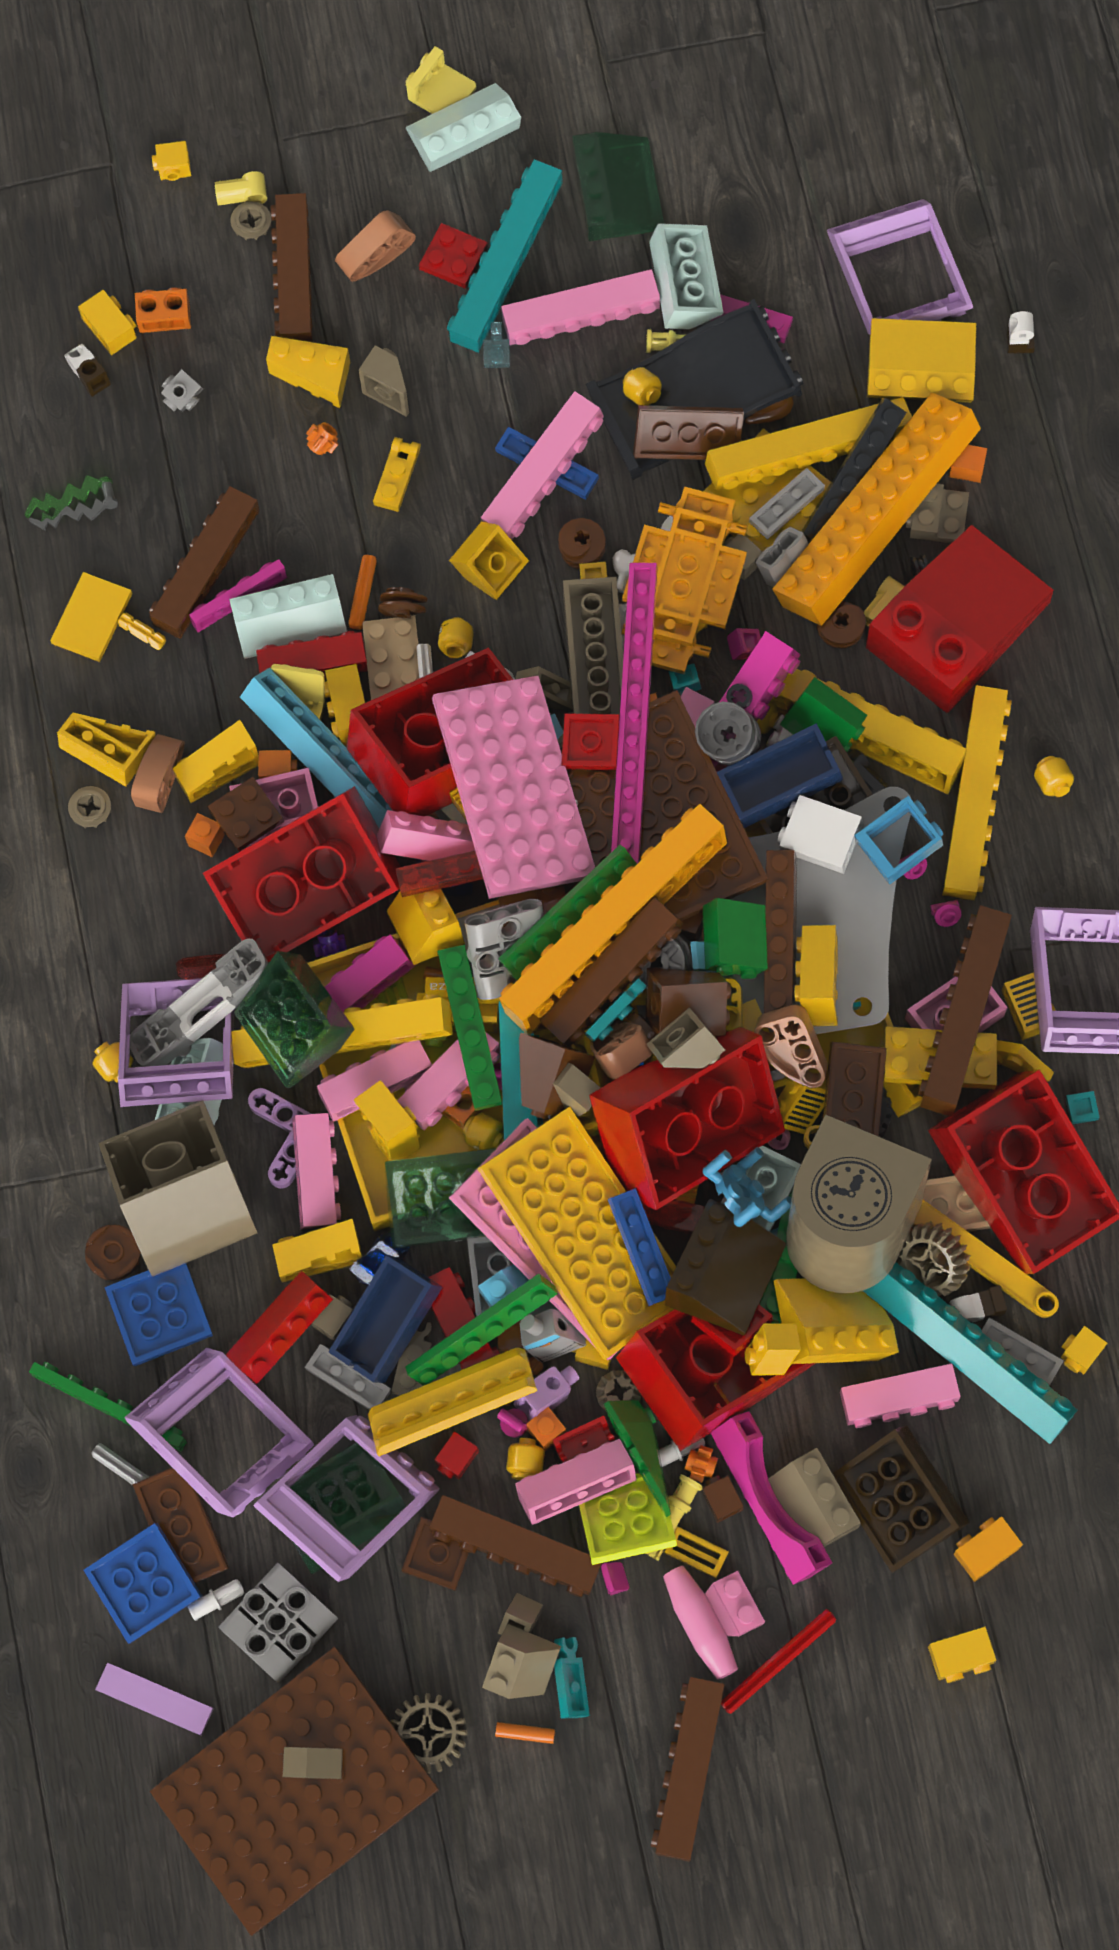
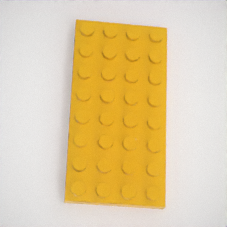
M571 1107L566 1108L477 1168L603 1360L623 1348L636 1331L674 1310L665 1306V1300L651 1306L648 1305L607 1200L625 1193L626 1190ZM655 1236L669 1275L672 1277L676 1266Z

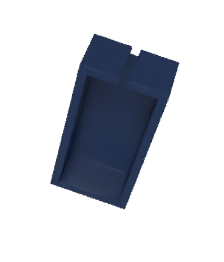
M817 723L717 772L744 828L789 807L793 801L797 802L799 795L804 797L812 796L843 780L841 771L830 749H828Z
M386 1255L328 1352L346 1365L354 1366L353 1369L370 1381L385 1384L441 1291L442 1286L400 1258Z

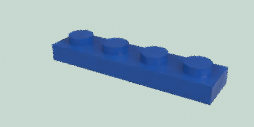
M508 427L495 450L497 453L520 465L534 447L536 441ZM572 461L569 470L559 476L556 484L586 500L597 483L599 475Z
M636 1188L607 1199L648 1305L651 1306L664 1301L666 1287L671 1277Z

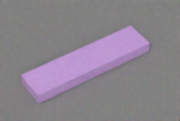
M107 1663L95 1689L202 1736L213 1712L212 1707L110 1663Z

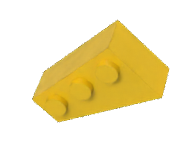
M271 336L266 358L269 373L296 387L300 386L310 391L317 398L322 397L332 402L333 406L340 409L350 366L348 348Z
M356 664L325 670L327 681H325L324 694L325 698L331 697V701L326 702L330 718L335 717L336 722H331L332 731L337 738H340V741L346 748L350 711L365 703Z
M72 713L57 732L59 748L124 786H127L137 773L145 752L155 738L154 731L147 730L143 732L134 730L128 725L122 724V726L106 723V720L77 713Z
M238 720L190 756L181 759L172 769L175 778L190 803L256 768L259 763V755L256 745L241 720Z
M836 925L802 926V937H797V953H801V961H796V978L800 977V985H795V1002H800V1005L807 1011L813 1026H838L835 1008L836 1000H838V991L836 990L838 974V937Z
M381 1080L353 1099L362 1111V1118L365 1121L369 1120L371 1122L368 1130L377 1147L393 1168L420 1149L418 1138L421 1136L417 1131L418 1126L415 1122V1115L408 1106L403 1108Z
M353 1219L319 1230H313L297 1237H284L279 1239L278 1243L273 1244L279 1277L282 1282L293 1280L301 1270L307 1276L364 1263Z

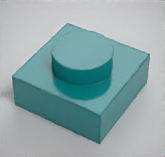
M694 663L687 665L685 675L669 671L674 691L677 690L679 695H682L686 687L693 691L702 689Z
M1094 1091L1066 1096V1104L1072 1124L1099 1120Z

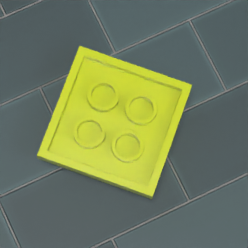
M640 1473L636 1474V1481L579 1505L592 1565L677 1546L671 1517L665 1516Z

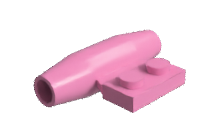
M679 1566L666 1573L663 1578L674 1611L697 1654L717 1680L738 1670L727 1636L739 1637L765 1623L739 1572L736 1571L712 1583L706 1593L702 1591L684 1566Z

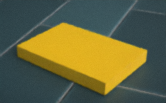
M83 572L50 640L51 643L100 662L118 625V620L124 613L132 596V591Z

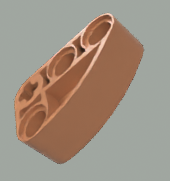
M386 210L379 213L339 252L335 262L351 281H357L378 271L397 258L412 245L416 236L399 215Z
M157 734L144 754L132 785L131 797L136 807L163 813L175 780L172 768L182 759L184 741Z
M790 1005L760 1015L754 1032L762 1037L767 1060L783 1075L809 1088L821 1086L825 1080L828 1064L807 1011L802 1006ZM768 1027L774 1032L768 1033L763 1031L762 1028ZM799 1044H806V1045H808L810 1048H809V1049H802V1048H800L798 1045H799ZM815 1068L819 1070V1073H811L808 1069Z
M616 1019L610 1025L613 1031L603 1041L598 1038L593 1043L590 1040L591 1051L603 1072L612 1079L619 1078L630 1072L653 1054L646 1045L650 1040L642 1026L621 1021L620 1019Z

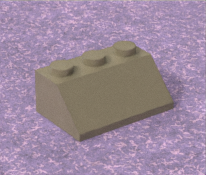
M818 1448L792 1461L768 1478L773 1492L783 1509L803 1529L817 1536L823 1547L859 1528L861 1522Z

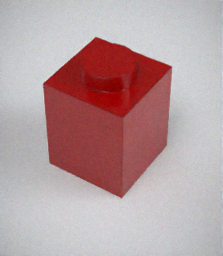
M454 1431L435 1458L436 1464L439 1465L437 1470L449 1479L454 1476L460 1480L479 1453L478 1447Z

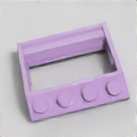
M924 199L827 229L828 236L869 335L871 331V318L873 316L849 257L925 232H931L955 292L948 294L947 298L885 318H881V316L876 318L942 321L941 318L947 316L959 317L964 315L966 310L973 308L933 208Z
M1035 907L1030 936L1042 1051L1119 1054V1013L1052 1011L1045 940L1119 943V910Z
M202 978L122 984L118 1068L120 1107L233 1098V1047L231 1031H234V1010L225 1016L223 1061L129 1068L131 1016L153 1015L159 1009H167L168 1006ZM218 997L201 1011L212 1010L223 1001V998Z
M209 1348L204 1349L125 1417L126 1421L216 1512L230 1517L242 1513L254 1498L262 1495L272 1482L281 1478L290 1466L304 1458L306 1452L314 1446L313 1442L223 1352ZM229 1379L285 1436L232 1485L218 1493L162 1435L223 1382Z
M355 1415L345 1418L254 1504V1507L337 1582L350 1578L440 1488L434 1484V1478L427 1472L418 1470L413 1465L414 1461L405 1453H399L397 1450L378 1456L370 1422L362 1416ZM344 1435L350 1441L352 1439L356 1441L408 1487L409 1493L415 1497L361 1551L290 1488Z

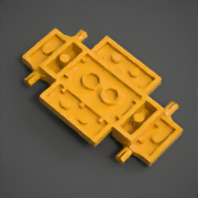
M684 487L681 499L676 506L660 502L658 513L673 516L670 531L644 525L633 563H657L658 567L652 666L685 675L688 662L693 654L709 658L712 647L696 644L699 622L723 629L726 628L747 557V552L723 546L729 532L745 536L748 525L733 522L732 513L736 500ZM628 580L622 597L623 602H627ZM623 624L622 635H625L626 624Z

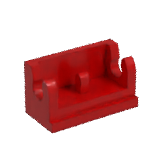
M603 1415L554 1438L553 1446L561 1463L573 1459L578 1454L590 1452L599 1448L604 1443L613 1442L615 1438L611 1434L606 1418Z

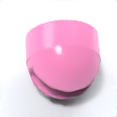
M785 1129V1132L782 1133L781 1141L775 1137L768 1144L776 1150L785 1149L790 1141L789 1130Z

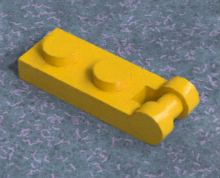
M394 437L389 457L373 499L375 506L399 512L420 452V443L412 442L410 444L403 442L402 438ZM400 452L408 454L407 460L399 458Z

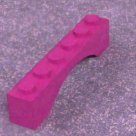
M746 1412L734 1416L713 1430L711 1435L716 1442L717 1448L722 1453L730 1472L734 1475L745 1499L753 1510L758 1523L765 1532L772 1549L777 1554L792 1584L794 1585L811 1578L831 1565L832 1561L820 1539L798 1525L783 1509L776 1498L764 1465L763 1435L751 1413Z

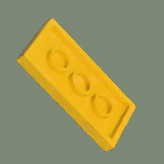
M886 1026L884 1030V1048H887L884 1082L921 1084L922 1079L928 1081L930 1073L926 1072L925 1068L929 1055L935 1057L937 1049L932 1047L936 1031L942 1033V1030ZM978 1033L962 1087L995 1089L997 1086V1034Z

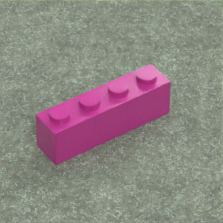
M391 934L381 937L374 943V947L370 951L357 956L349 968L345 971L337 972L331 978V982L324 988H318L313 991L305 1005L315 1018L321 1012L340 1014L344 1013L346 1008L359 1007L362 1009L416 965H413L407 951L399 940Z

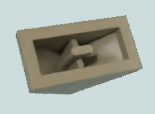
M570 1063L567 1064L553 1083L564 1108L571 1107L577 1118L591 1108L592 1104L589 1095L600 1089L596 1083Z
M284 1747L283 1777L342 1779L343 1749Z

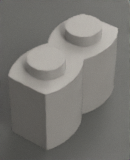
M792 527L785 529L775 539L774 544L760 554L756 565L767 585L774 588L809 543L803 532Z

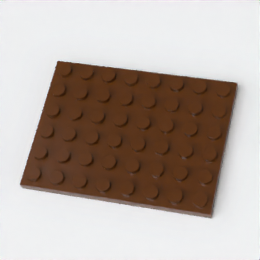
M676 690L649 703L640 861L642 860L641 856L649 847H655L662 841L661 837L670 827L675 828L681 822L683 814L690 808L695 809L699 804L724 825L727 844L664 904L683 921L703 912V905L716 898L730 900L765 884L768 877L709 755L704 753L697 743L696 728ZM563 742L559 743L561 753L563 748ZM566 769L574 797L578 801V811L596 867L611 853L616 770Z
M333 1647L151 1789L150 1793L246 1930L253 1936L440 1789L339 1649ZM284 1747L343 1749L342 1779L283 1777Z

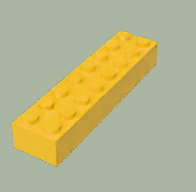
M798 669L792 675L788 673L783 681L785 683L783 691L777 698L773 696L771 699L772 702L776 703L779 714L784 716L787 714L812 679L816 677L815 674L808 670L800 671ZM820 680L867 714L866 719L862 723L866 728L857 740L851 738L849 741L852 743L850 749H858L871 759L947 795L949 794L962 769L967 750L960 742L954 739L947 740L938 736V733L931 728H921L915 725L908 717H898L890 713L882 705H873L866 702L857 693L849 694L841 690L833 682Z

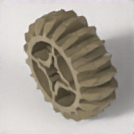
M932 1221L926 1224H917L910 1229L898 1255L897 1263L904 1269L911 1271L916 1279L926 1287L932 1288L938 1296L941 1294L946 1296L960 1288L961 1284L967 1279V1272L971 1267L967 1261H969L971 1255L964 1253L967 1245L959 1243L961 1235L954 1237L951 1234L952 1228L944 1230L942 1223L934 1226ZM918 1243H928V1246L920 1247ZM947 1272L949 1274L948 1276H938V1273Z
M429 1693L425 1694V1703H421L419 1696L415 1695L414 1701L416 1705L411 1707L407 1700L404 1701L403 1704L407 1711L403 1713L400 1709H396L395 1713L401 1717L400 1722L391 1720V1723L394 1727H398L397 1731L404 1740L412 1739L422 1742L424 1757L415 1756L422 1765H425L428 1774H431V1765L434 1764L437 1771L442 1772L440 1762L445 1760L446 1764L451 1767L453 1763L448 1757L451 1754L458 1759L461 1757V1754L455 1750V1747L465 1748L466 1746L465 1742L458 1740L459 1736L464 1737L468 1735L467 1730H458V1727L466 1724L464 1718L455 1720V1717L461 1711L459 1708L451 1712L449 1711L453 1704L451 1700L446 1701L444 1706H442L441 1695L436 1696L435 1703H431V1695ZM432 1710L445 1715L450 1721L452 1729L435 1726ZM420 1711L424 1712L420 1726L405 1729L413 1715ZM429 1719L431 1730L442 1734H436L435 1737H432L427 1749V1742L424 1736L419 1734L424 1730V1727H427V1720ZM451 1738L448 1747L441 1754L433 1757L434 1744L438 1740Z

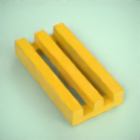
M677 1526L674 1531L677 1547L715 1565V1568L712 1569L673 1550V1547L666 1548L664 1553L707 1575L717 1578L729 1551ZM679 1535L719 1554V1560L677 1540Z

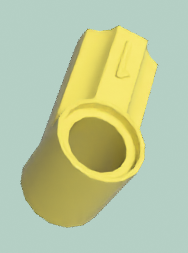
M248 172L240 179L215 182L218 205L250 201L264 204L267 201L265 176L261 172Z
M888 576L883 581L876 593V597L864 611L868 627L876 616L904 588V585L891 576Z

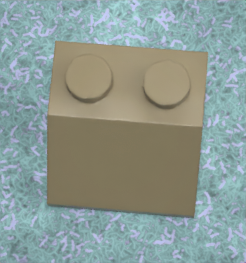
M375 345L359 368L362 393L407 417L409 414L407 392L398 358L390 349H381Z
M690 1007L646 1044L660 1063L668 1068H704L708 1064L716 1062L725 1050Z
M507 1624L497 1643L482 1688L508 1699L544 1695L561 1646Z

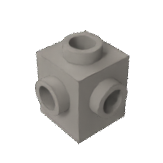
M181 369L175 377L170 375L162 384L164 390L161 393L166 397L163 402L174 412L177 408L184 412L185 409L190 411L198 403L199 398L197 396L203 388ZM184 389L183 395L178 397V391Z

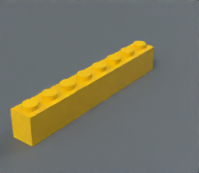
M904 397L890 400L907 413L889 442L894 440L912 417ZM879 404L709 450L705 466L715 490L732 489L738 484L754 483L767 476H779L792 469H804L817 462H829L836 457L848 455Z
M978 685L975 687L965 747L967 750L961 772L943 896L975 901L977 892H982L985 876H980L981 866L986 867L989 851L984 850L985 841L990 842L992 825L987 824L989 816H994L996 800H991L992 792L998 791L1000 775H996L995 772L996 766L1002 765L1004 750H1000L999 746L1000 740H1006L1008 725H1003L1004 716H1009L1012 702V700H1007L1008 690Z
M431 994L423 996V1000L420 1001L401 999L395 1005L387 1006L386 1003H376L370 1005L371 1009L361 1010L359 1007L344 1009V1013L340 1014L321 1012L316 1018L296 1016L292 1018L291 1022L283 1023L282 1020H272L266 1022V1026L257 1027L255 1024L243 1025L241 1030L231 1031L234 1064L242 1068H249L453 1035L450 1002L441 998L440 995Z

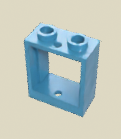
M909 796L854 835L858 845L889 885L943 846L941 836L944 834L935 821L929 823L924 816L927 814L925 808L918 800L913 802ZM909 812L931 841L893 868L872 839Z

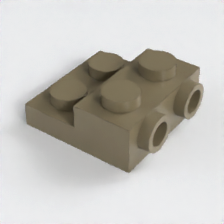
M936 484L906 522V528H911L910 538L952 543L965 529L969 492L943 489V484Z

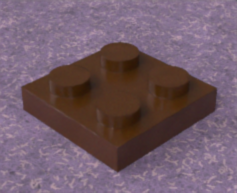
M251 777L208 806L209 811L238 851H241L284 822L283 817L254 777Z

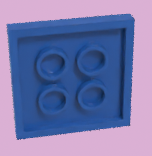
M186 1263L152 1277L148 1270L104 1287L134 1367L213 1336Z
M154 1523L84 1569L85 1574L128 1644L202 1597V1594L158 1523Z

